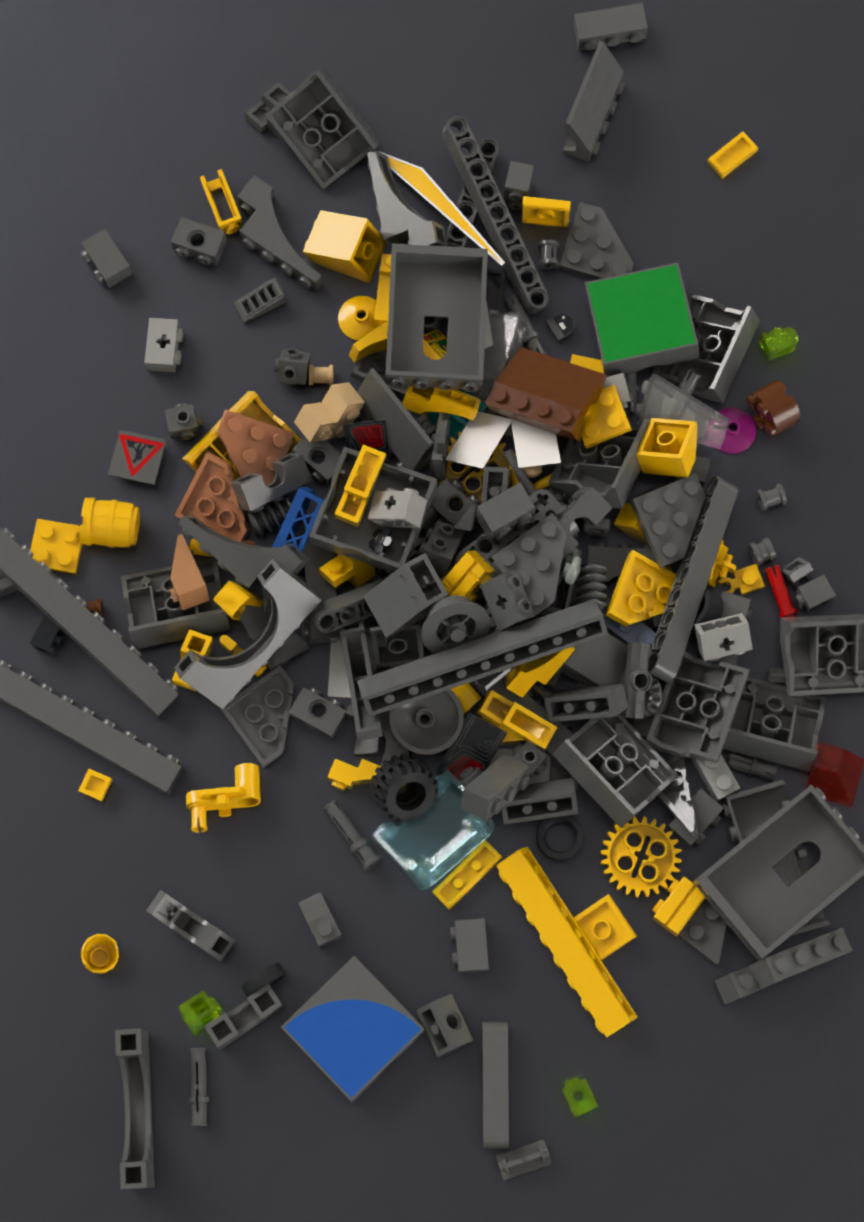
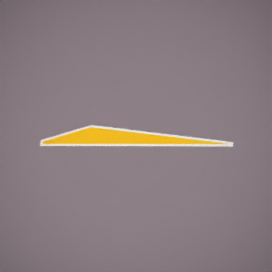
M380 152L387 156L390 169L479 247L488 249V254L501 266L505 263L422 167Z

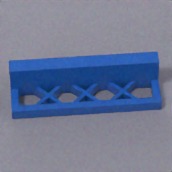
M309 487L299 488L272 547H282L284 544L294 542V545L304 552L319 509L325 499L315 495V491ZM311 500L317 502L314 513L307 515L306 511ZM303 520L306 531L304 535L297 537L296 533Z

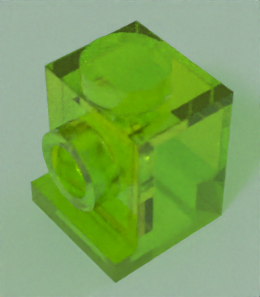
M790 326L784 329L782 327L775 328L769 332V335L764 331L759 338V343L768 361L795 351L798 341L795 329L790 328Z
M203 990L178 1006L182 1019L193 1035L196 1036L199 1034L198 1031L203 1029L205 1025L219 1017L218 1010L220 1006L213 996L209 998Z
M576 1076L564 1082L566 1087L561 1090L574 1118L598 1107L585 1078L579 1080V1077ZM580 1091L583 1094L581 1101L574 1099V1092Z

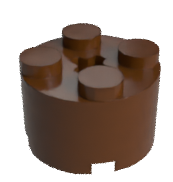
M779 380L769 383L746 397L749 408L755 414L753 421L759 430L764 428L770 437L776 436L799 422L798 419L801 418L799 407L793 395L790 397L786 395L784 391L788 388Z

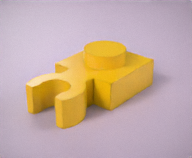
M757 564L736 570L732 573L734 579L726 577L718 582L719 586L723 584L729 585L730 590L725 592L733 594L734 591L739 590L741 596L765 587Z

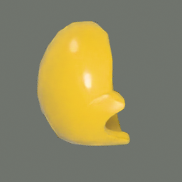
M95 934L89 937L82 946V963L88 971L94 974H105L112 970L118 962L119 949L117 942L107 934Z

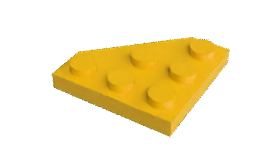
M634 550L630 551L605 615L625 627L662 615L676 574L664 567L659 568L657 563Z

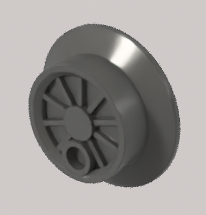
M457 595L448 596L434 603L428 610L426 620L422 626L421 637L424 645L430 651L439 653L487 636L490 629V618L482 606L473 603L468 598Z

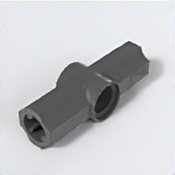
M628 642L626 669L620 676V683L624 685L628 708L622 712L621 717L644 718L646 691L649 690L652 684V677L648 672L649 643Z

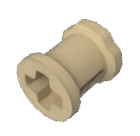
M310 364L309 386H313L314 383L333 385L334 365L314 367L313 364Z

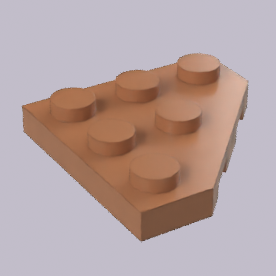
M224 410L217 432L240 478L251 472L261 474L266 485L271 484L275 477L272 462L287 455L294 434L293 432L229 410Z
M207 452L175 516L181 519L184 515L193 514L216 532L241 542L244 541L249 527L244 510L240 508L231 482L235 481L231 465L211 452Z

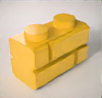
M467 551L441 582L449 596H463L474 602L477 598L475 594L481 588L480 585L492 579L490 576L495 572V569L477 551Z
M684 876L680 881L677 879L673 881L667 889L671 894L665 901L660 899L652 909L656 913L652 919L676 937L705 899L694 883Z

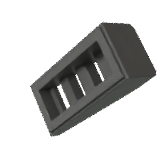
M274 277L233 303L245 324L286 303V298ZM273 290L276 297L272 298L269 291ZM262 295H265L268 301L265 304L260 297ZM254 299H256L260 306L257 309L252 302ZM246 303L252 311L249 314L243 306Z

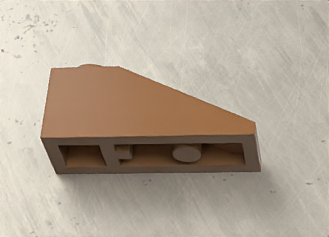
M183 534L177 536L170 577L173 588L169 589L173 602H178L182 611L210 601L202 575Z

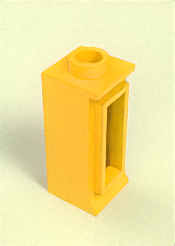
M220 169L217 170L218 179L206 182L205 177L201 176L200 180L219 230L225 231V234H233L243 227V223L223 171ZM223 190L233 218L222 221L212 193Z

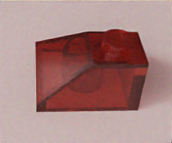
M819 742L816 746L818 753L808 774L805 789L812 785L814 788H819L825 794L827 801L853 807L864 759L844 748Z

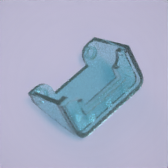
M448 769L436 777L439 785L437 787L439 794L435 797V805L429 807L431 810L428 813H423V817L420 819L414 818L413 822L408 823L405 820L398 827L393 822L384 823L372 834L376 841L420 890L428 889L483 842L492 833L495 826L491 817L485 821L461 809L465 786Z

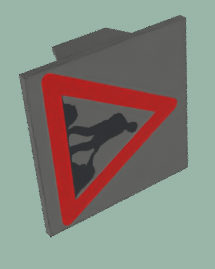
M120 430L108 475L155 485L166 439Z

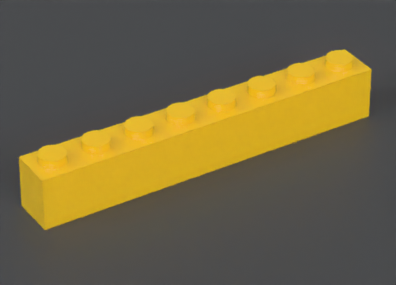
M528 847L521 848L497 864L500 878L509 885L513 891L512 896L519 905H522L526 911V918L540 933L541 942L544 946L549 947L553 953L555 964L560 969H563L568 977V984L573 990L578 992L581 997L582 1006L596 1020L595 1025L602 1034H605L607 1038L637 1019L638 1016Z

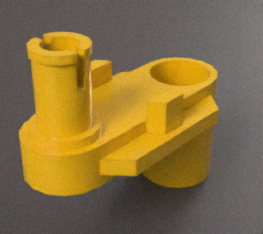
M253 763L237 765L234 769L235 787H220L188 792L186 794V808L191 811V831L199 833V823L201 832L207 831L206 811L219 810L220 817H229L233 808L259 805L261 802L259 766Z

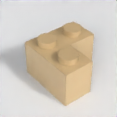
M349 382L333 384L322 402L303 405L294 423L309 442L345 437L343 425L354 422L359 416L365 401Z

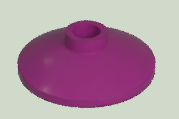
M724 408L715 413L708 425V436L713 446L719 451L727 454H738L747 450L752 445L756 436V426L752 417L747 412L739 408ZM735 425L737 430L733 432L728 427Z

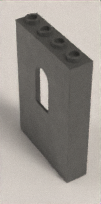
M392 243L385 383L395 388L414 386L418 389L435 387L441 390H452L454 388L463 389L467 392L482 390L488 249ZM424 317L448 318L447 352L439 360L429 359L423 352Z
M812 785L693 882L757 961L762 960L864 875V846L858 840L860 838L858 833L851 826L847 827L844 824L841 813L835 807L831 808L825 801V794L819 788H814ZM801 843H814L820 850V860L787 887L772 867Z

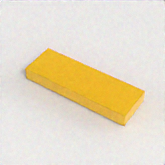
M484 840L432 891V894L448 910H451L503 857Z

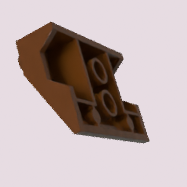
M520 347L495 380L485 404L495 414L579 442L582 421L588 407L596 403L607 375Z

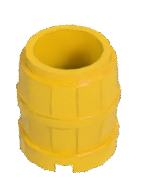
M94 497L84 499L81 513L83 522L80 525L81 544L86 546L95 544L108 546V548H128L131 545H136L140 525L139 507H136L133 503L114 499L97 500Z

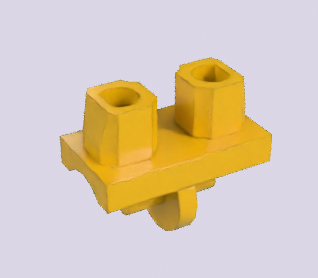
M723 540L721 541L707 583L708 587L714 589L719 577L725 579L727 572L734 573L737 568L736 565L731 563L733 556L727 554L728 547L723 545Z

